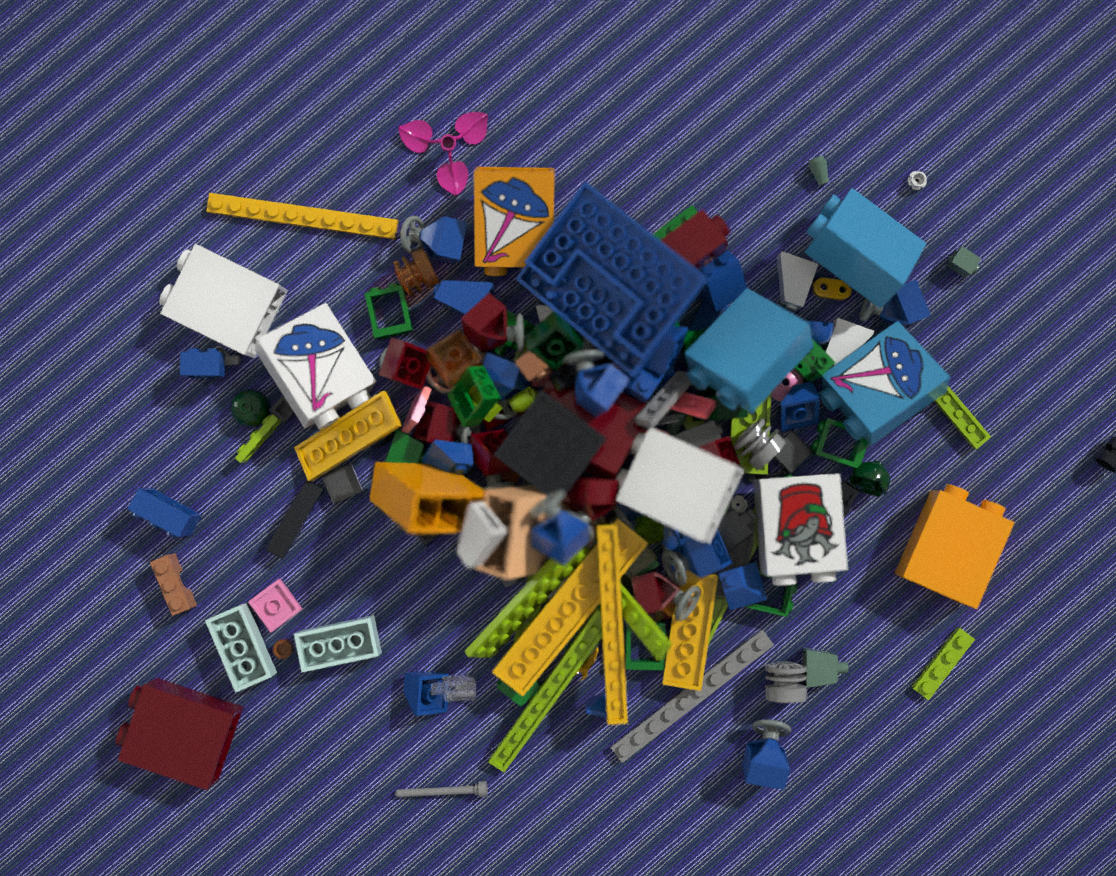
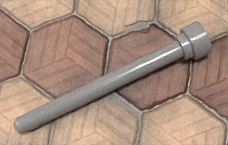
M479 781V783H475V786L398 789L395 791V796L418 797L475 794V796L487 797L488 785L487 781Z

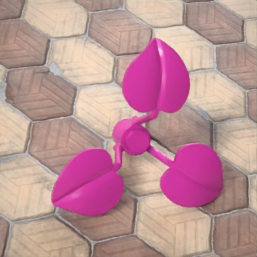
M481 112L463 114L455 123V129L460 135L453 137L447 134L437 140H430L433 134L432 129L427 122L422 120L411 121L399 126L398 129L403 143L413 152L423 153L428 149V143H440L441 149L448 153L449 164L444 163L438 168L437 180L442 188L457 196L466 186L468 169L461 161L453 163L452 151L456 147V140L463 137L464 141L468 144L480 143L487 132L488 115Z

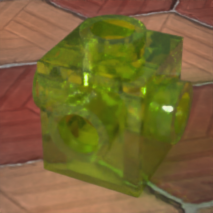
M648 515L636 518L637 526L634 529L637 534L639 533L648 542V545L664 540V526L662 522Z

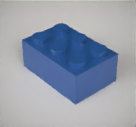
M138 488L127 508L133 512L132 515L134 517L150 521L149 525L157 529L162 528L166 530V534L173 538L190 536L202 516L153 488Z

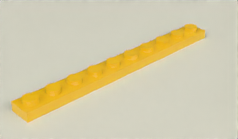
M209 193L207 212L211 214L396 240L398 228L397 219Z
M617 524L596 525L607 724L628 723Z

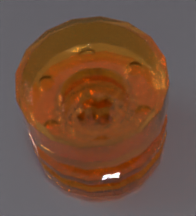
M423 247L411 253L413 259L411 263H409L405 256L402 257L405 265L403 267L398 260L393 261L395 274L403 290L411 298L415 297L413 287H416L419 294H421L422 288L420 284L424 283L428 289L440 284Z

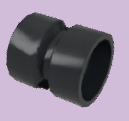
M1111 437L1105 444V449H1102L1094 458L1100 466L1113 473H1116V437Z

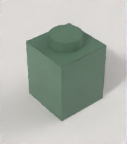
M961 246L954 251L946 266L965 278L977 272L980 267L978 263L981 258Z

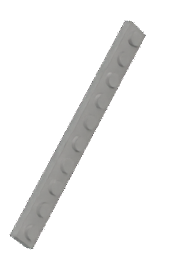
M760 629L704 673L701 691L684 688L614 742L610 748L623 763L773 647V642Z

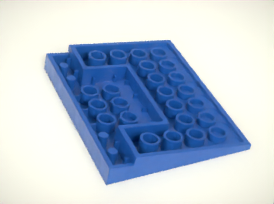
M586 181L525 260V267L516 277V280L635 378H637L708 281L706 276Z

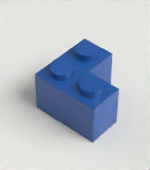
M188 348L187 352H180V375L201 379L225 377V354L219 352V349H207V352L195 348Z

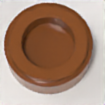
M280 639L273 646V654L279 659H286L293 652V644L287 639Z

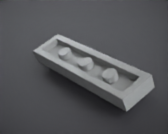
M677 371L636 416L635 421L637 425L653 428L692 384L687 377L688 372Z

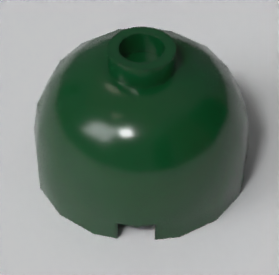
M248 389L241 391L231 402L232 416L239 424L245 427L261 426L263 420L271 414L270 400L264 393L258 390Z
M866 461L853 470L849 481L854 487L856 484L862 487L861 492L881 497V494L886 495L889 489L890 474L881 462Z

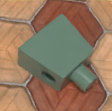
M803 647V665L807 666V671L803 674L807 676V679L802 681V684L806 687L834 684L838 682V674H848V663L838 662V656L835 653Z

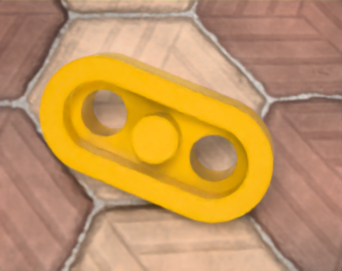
M819 278L813 283L812 291L819 298L842 301L851 295L852 288L842 280ZM821 284L826 286V290L821 289ZM843 287L845 289V293H841L839 291V288Z

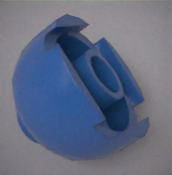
M805 321L810 324L812 339L818 345L829 342L833 334L834 322Z

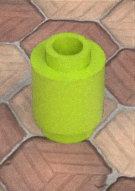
M527 387L513 395L509 403L514 412L523 413L538 396V392L534 388Z

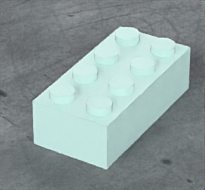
M248 603L205 620L235 693L266 680L277 673Z
M374 615L305 629L294 634L301 672L377 657L382 653Z

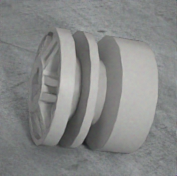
M763 418L748 426L740 434L733 446L735 450L745 446L740 452L741 456L746 455L748 452L752 453L748 462L756 470L766 465L786 443L778 433H774L770 437L767 436L771 429L770 425L761 430L766 422Z
M787 661L765 665V671L771 672L766 674L765 678L774 681V683L765 685L766 700L781 703H797L807 700V687L798 684V682L807 679L806 675L799 674L807 671L806 665Z

